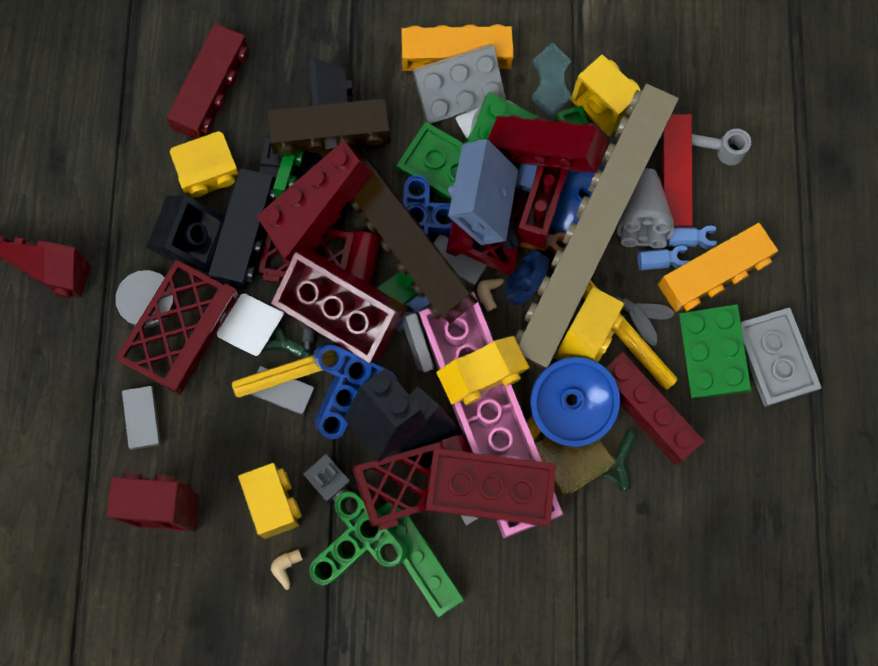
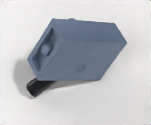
M480 139L475 142L462 144L455 184L450 185L448 188V193L452 197L448 217L480 245L503 242L508 250H512L521 244L510 218L518 169L488 139Z

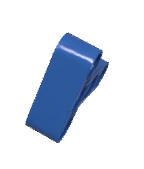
M419 175L409 177L404 185L403 204L412 215L422 217L423 220L419 222V225L428 236L438 237L439 234L449 237L452 219H450V223L443 225L437 221V218L440 216L448 217L450 204L429 203L430 187L427 179ZM418 188L424 193L420 196H413L410 194V191Z
M326 343L321 344L315 349L313 360L317 367L335 375L316 415L315 428L326 438L337 439L343 435L348 426L344 416L359 388L384 368L372 362L368 363L357 355L338 346ZM331 349L335 353V361L331 365L325 366L322 362V355L325 351ZM354 362H359L362 369L359 376L352 378L349 375V367ZM389 371L390 374L397 380L395 374ZM347 389L349 392L348 401L341 405L338 404L336 401L337 393ZM329 417H335L337 420L336 427L332 431H325L324 421Z

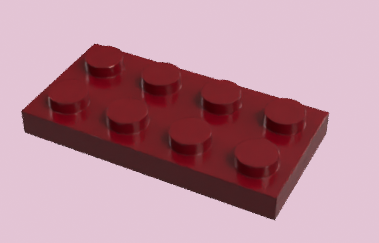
M434 448L426 511L550 527L557 464Z

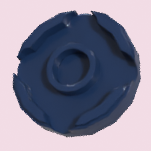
M538 250L525 255L521 260L524 264L520 269L516 267L514 273L510 274L505 286L506 299L515 305H521L529 300L537 291L547 273L549 259Z

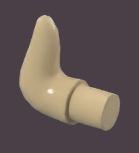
M502 278L483 280L477 285V296L480 303H483L487 313L497 308L490 291L503 284L504 279Z
M299 549L278 556L271 564L272 574L285 590L290 589V580L286 573V568L292 567L293 564L303 560Z

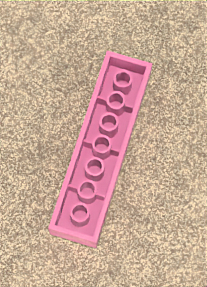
M478 302L451 324L444 318L438 320L429 309L419 312V322L438 371L454 359L473 353L493 342ZM502 383L481 393L482 398L472 404L465 405L464 401L452 405L471 453L542 462L511 385L504 387ZM555 493L553 495L551 520L563 515ZM496 520L503 539L537 526Z

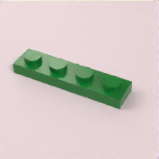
M388 502L377 511L382 516L388 515L393 504ZM397 507L395 512L402 511V509ZM411 516L397 519L398 525L392 528L403 539L408 549V554L403 564L436 615L440 617L465 600V598ZM391 544L398 555L397 547L394 544Z

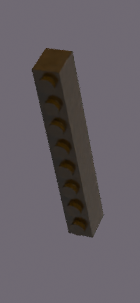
M359 145L354 146L353 148L361 155L373 171V174L350 204L359 214L363 211L367 217L364 223L374 234L378 232L383 239L379 243L389 255L394 253L398 258L395 264L405 276L410 274L414 282L411 284L413 289L421 298L426 296L431 302L427 306L431 313L438 320L444 318L451 324L476 304L478 300ZM334 148L325 149L323 152H320L319 154L322 156L320 160Z

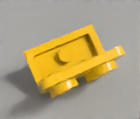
M214 132L171 148L170 155L179 176L178 180L184 194L192 199L201 197L209 192L226 188L236 183L238 171L222 132Z

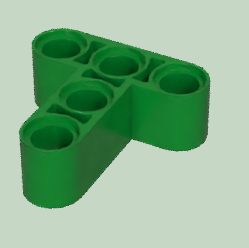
M344 492L336 499L335 510L349 529L312 562L309 571L315 583L326 585L340 579L368 552L381 565L392 567L406 559L408 549L403 539L393 528L380 531L378 527L376 536L370 537L365 530L369 518L361 493ZM350 497L355 498L358 502V509L354 514L349 513L346 509V501ZM375 508L377 517H382V515ZM346 541L352 542L355 546V554L351 558L347 557L343 552V546ZM389 543L394 544L398 549L396 560H390L385 554V548ZM324 561L332 566L333 572L330 578L323 576L321 573V565Z

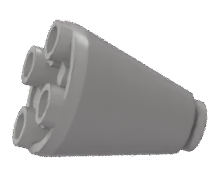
M644 169L617 224V234L621 238V244L625 247L637 245L661 249L667 245V240L671 239L674 234V221L657 172L653 169Z

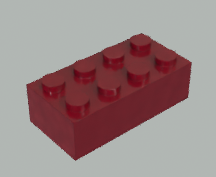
M311 249L295 252L271 302L274 306L368 363L383 357L407 309V306Z
M124 472L122 478H111L106 517L137 528L196 532L200 496L194 493L191 487H187V484L181 483L180 480H175L173 476L155 475V480H149V478L143 477L142 474Z

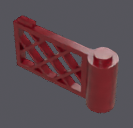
M326 229L322 235L326 236V238L320 242L317 248L313 247L311 250L316 252L324 246L330 255L329 261L334 262L336 265L372 285L381 238L373 233L363 231L351 233ZM267 233L258 274L263 275V281L280 284L290 261L284 258ZM336 238L346 240L344 249L335 255L326 245ZM280 253L286 264L277 270L268 269L269 259ZM342 257L341 264H339L337 260Z
M465 435L453 436L435 444L385 457L380 462L375 460L354 466L353 472L371 527L378 526L380 531L398 525L397 519L426 511L427 503L423 504V502L428 497L430 478L424 491L409 483L415 470L430 477L431 471L418 464L422 455L430 452L433 453L434 448L471 453ZM416 457L414 462L409 458ZM401 461L411 467L405 480L390 472L395 462ZM388 465L386 470L381 466ZM373 469L383 475L377 488L366 483L364 471ZM387 478L402 485L396 499L381 491ZM406 488L421 496L417 506L411 508L400 502ZM377 497L393 504L388 515L377 517L374 508ZM397 507L402 509V511L395 512Z

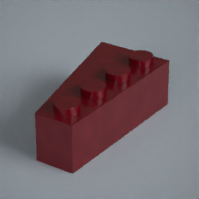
M342 141L256 217L284 258L291 262L295 252L312 249L313 247L317 248L323 240L321 237L331 223H336L341 216L339 213L347 202L351 203L373 174V171L354 148L347 142Z

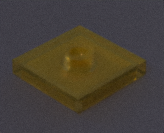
M546 437L535 444L542 462L557 464L555 483L565 497L615 466V461L600 440L585 446L571 447L558 444Z

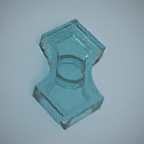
M553 42L536 56L532 62L540 77V85L534 92L532 100L550 117L554 116L556 112L564 107L572 97L564 83V73L571 65V60Z

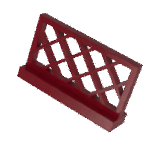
M520 189L514 192L513 204L515 211L514 214L510 215L517 234L527 195L526 191ZM452 220L446 253L455 257L463 254L507 275L514 273L518 247L508 250L503 242H499L494 247L491 244L483 245L485 251L479 252L472 248L473 238ZM502 247L507 257L506 263L499 260L494 251L495 249Z
M175 260L115 360L180 396L239 296L236 289L227 284L224 285ZM179 269L190 275L192 284L175 288L173 279ZM194 277L201 280V282L195 283ZM210 285L218 289L212 299L200 301L197 288ZM194 290L197 303L180 307L177 294ZM173 295L177 309L160 313L158 305L160 300ZM208 306L205 312H203L202 307ZM199 308L201 315L199 322L186 327L182 313ZM178 314L182 328L165 332L162 318ZM158 320L162 334L145 338L143 328L146 323ZM193 331L189 337L187 332ZM184 333L186 344L183 349L171 352L167 338ZM163 339L167 353L151 358L147 343ZM143 345L146 356L145 360L134 363L126 359L131 348ZM178 356L175 362H173L172 357ZM169 359L171 369L165 379L154 373L152 363ZM148 364L149 370L141 366Z

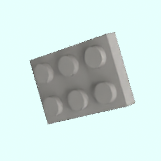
M492 44L412 69L425 120L429 124L479 108L488 92L506 99L495 48Z
M790 307L741 322L747 363L764 407L822 388Z

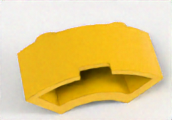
M510 336L495 340L473 353L454 359L436 373L451 405L464 401L465 405H469L481 399V393L502 383L504 387L518 382L521 379L519 374L529 369V366L515 337Z

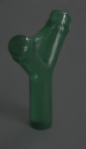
M281 321L273 331L276 340H268L261 351L285 350L300 359L314 354L289 340Z
M627 430L615 456L592 468V476L594 478L604 477L610 479L619 486L620 491H628L630 489V481L625 461L636 440L637 434ZM616 468L618 480L606 475V473Z

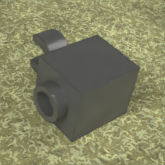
M326 454L303 474L328 504L333 500L336 502V499L342 493L350 492L348 489L351 485L350 480Z

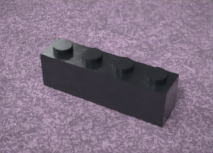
M243 168L239 169L208 274L210 278L224 285L227 284L242 290L247 289L248 282H253L256 274L254 261L256 255H261L264 245V239H261L264 227L256 216L275 200L273 190L275 180L273 175Z

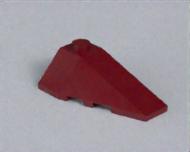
M0 236L1 260L49 288L55 296L64 299H70L71 295L81 298L91 265L76 248L40 240L35 245L27 242L24 238L15 237L14 243H12L9 239Z

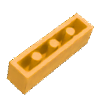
M495 24L490 27H477L475 25L449 27L439 25L435 28H422L421 26L402 28V71H412V69L488 44H492L495 48L499 69H511L513 61L512 26Z
M757 223L663 276L658 286L676 313L682 309L688 312L700 305V299L706 295L713 298L725 290L724 285L732 281L735 285L749 276L748 271L754 268L760 271L773 262L771 258L778 250L761 224Z

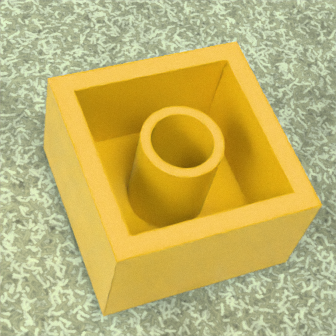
M602 54L578 75L571 101L576 106L582 105L585 114L610 137L618 129L623 116L630 117V115L626 114L629 104L636 90H641L634 80L628 79L620 71L614 61L608 60Z
M592 287L553 358L560 360L567 357H584L598 363L607 350L614 332H616L624 318L619 313L625 303Z
M274 463L238 476L259 536L267 539L299 527L297 519L301 518L302 515L297 501L293 497L289 498L287 491L292 489V486L283 468L278 469Z

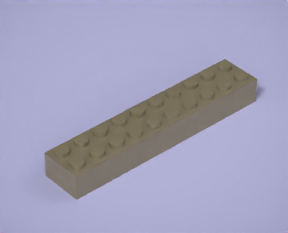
M647 83L642 92L636 90L626 112L630 117L623 116L613 138L618 142L616 145L610 143L601 163L605 168L603 171L598 169L590 184L588 191L592 192L590 198L584 196L575 217L579 218L578 224L573 222L570 224L563 243L567 244L564 251L558 249L551 263L550 269L554 270L551 278L545 276L537 295L542 297L538 304L532 302L525 316V321L529 322L525 331L519 329L515 337L527 362L542 369L548 368L679 98Z

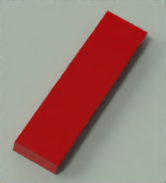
M671 114L662 132V186L673 217L674 227L693 226L692 114Z

